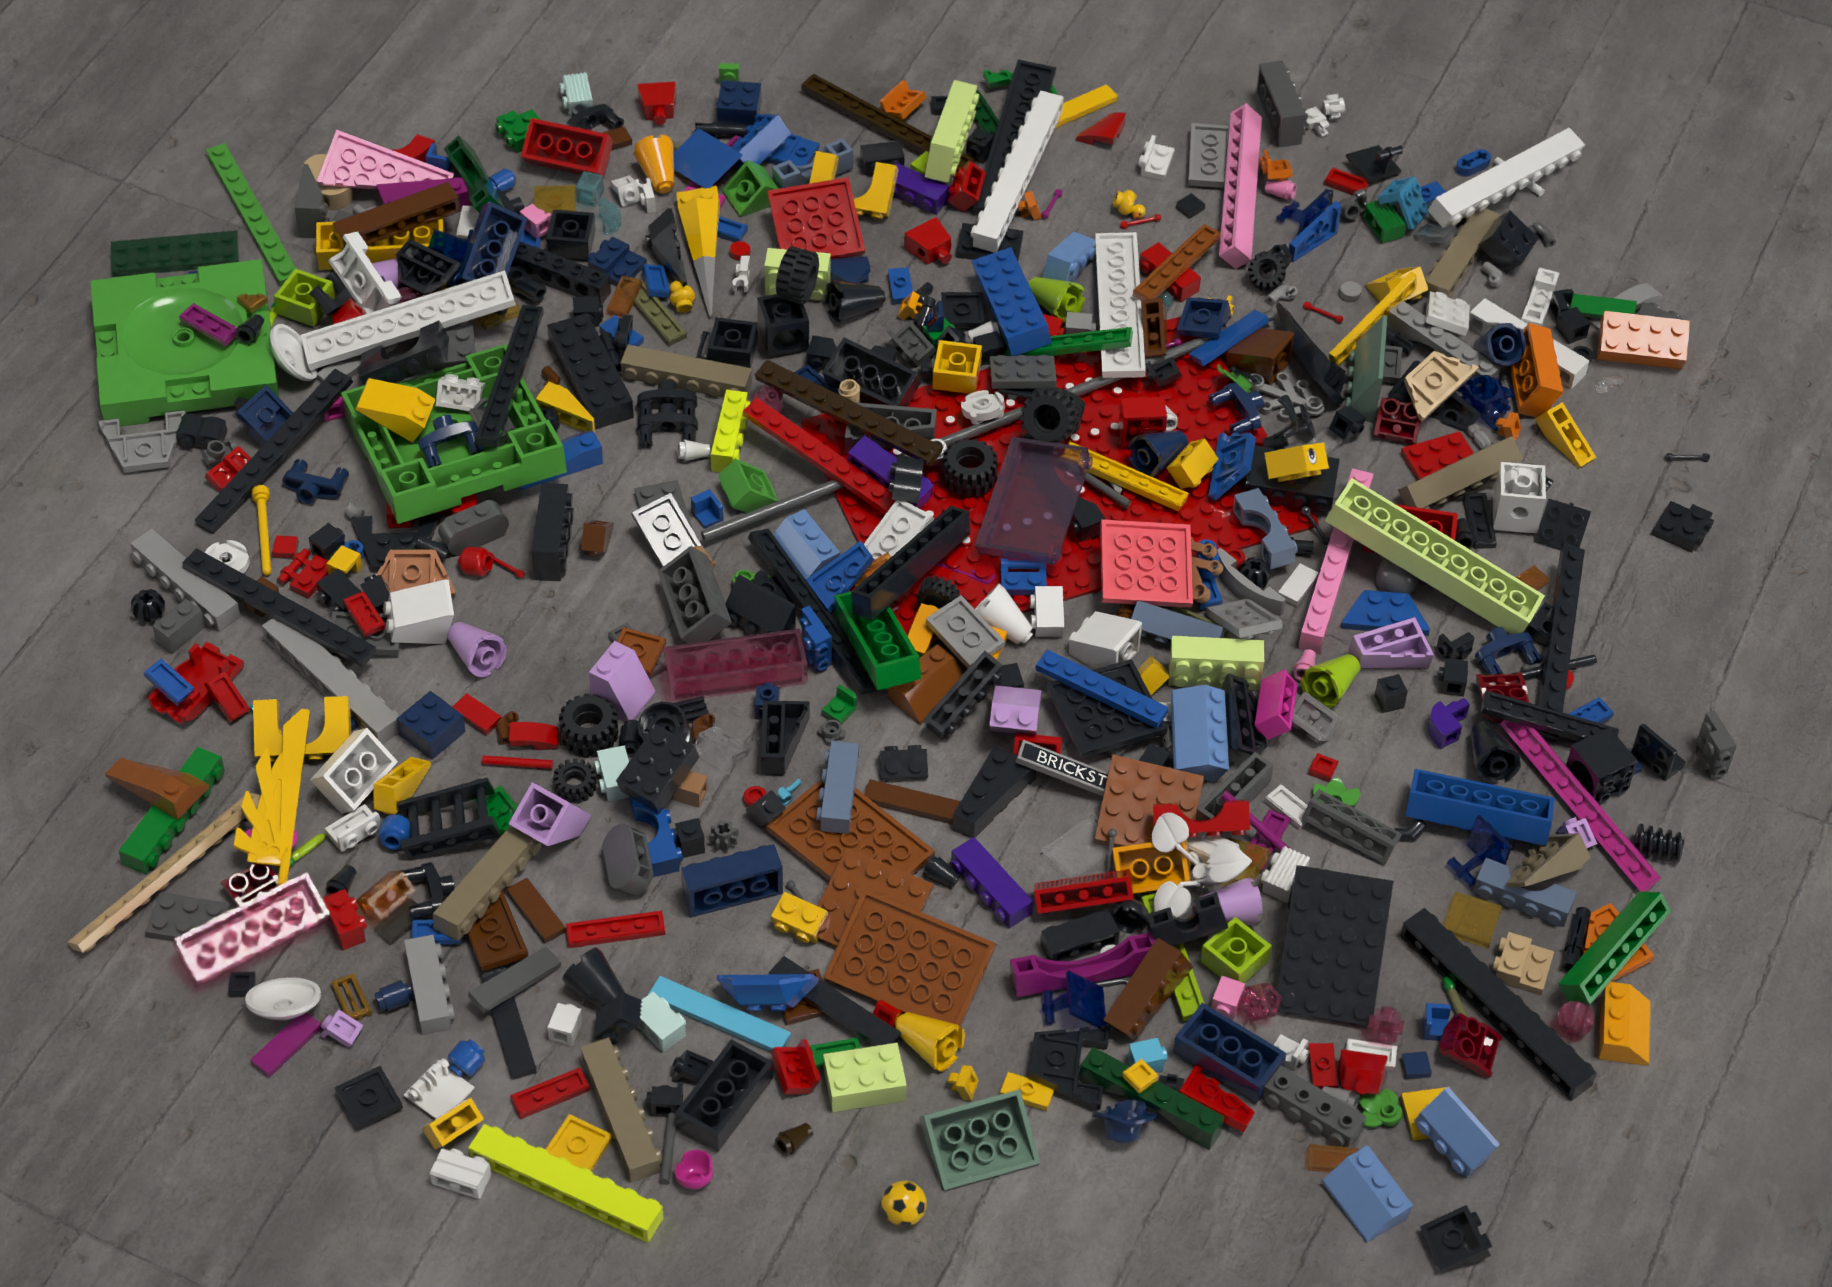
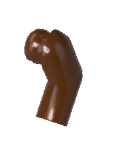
M545 366L541 373L547 382L543 386L545 387L548 382L559 385L561 381L560 376L550 366Z
M514 711L508 712L497 722L496 727L501 744L509 743L510 722H517L519 720L518 714Z
M706 713L693 721V744L699 745L703 742V733L709 730L715 723L713 714Z

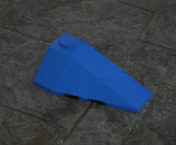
M594 431L575 434L561 441L564 448L566 473L520 486V489L524 490L603 464L602 446Z

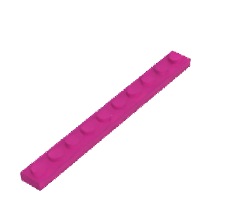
M1507 720L1500 724L1580 820L1586 818L1594 837L1639 891L1646 892L1661 879L1654 868L1535 728Z

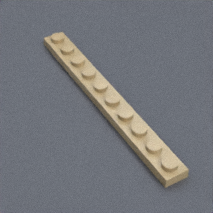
M250 793L257 810L260 795ZM244 796L70 939L67 943L72 950L79 952L91 950L96 945L98 939L110 934L115 929L114 926L120 921L131 917L133 910L149 902L151 895L157 890L159 891L167 887L169 880L175 875L177 876L185 872L187 866L192 861L203 857L205 851L210 846L221 842L223 836L228 831L238 828L241 824L240 821L246 817L241 810Z

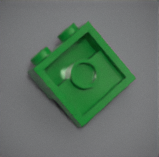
M533 109L519 115L513 110L496 117L495 129L497 133L505 138L508 147H512L516 153L521 152L523 149L530 119L541 120Z

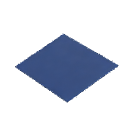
M698 128L674 152V170L700 186L710 188L743 154Z

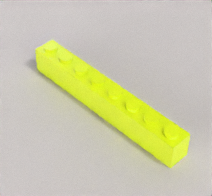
M484 1124L468 1147L469 1156L471 1158L475 1156L484 1158L490 1164L492 1171L649 1243L663 1220V1207L656 1200L639 1196L634 1190L630 1188L624 1189L616 1185L609 1178H600L587 1168L574 1166L563 1157L557 1158L541 1147L535 1148L527 1144L520 1137L509 1136L498 1127H490Z

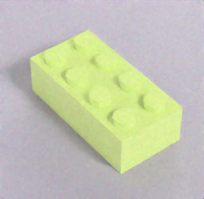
M1172 636L1168 663V673L1170 676L1168 678V686L1193 687L1208 685L1221 688L1226 675L1230 673L1247 680L1250 690H1260L1264 667V640Z

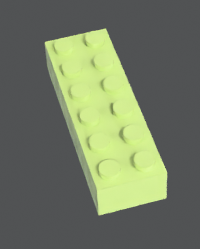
M953 81L931 142L925 177L949 183L951 175L955 176L957 165H959L961 154H963L964 146L976 115L975 107L979 99V94H976L977 85Z

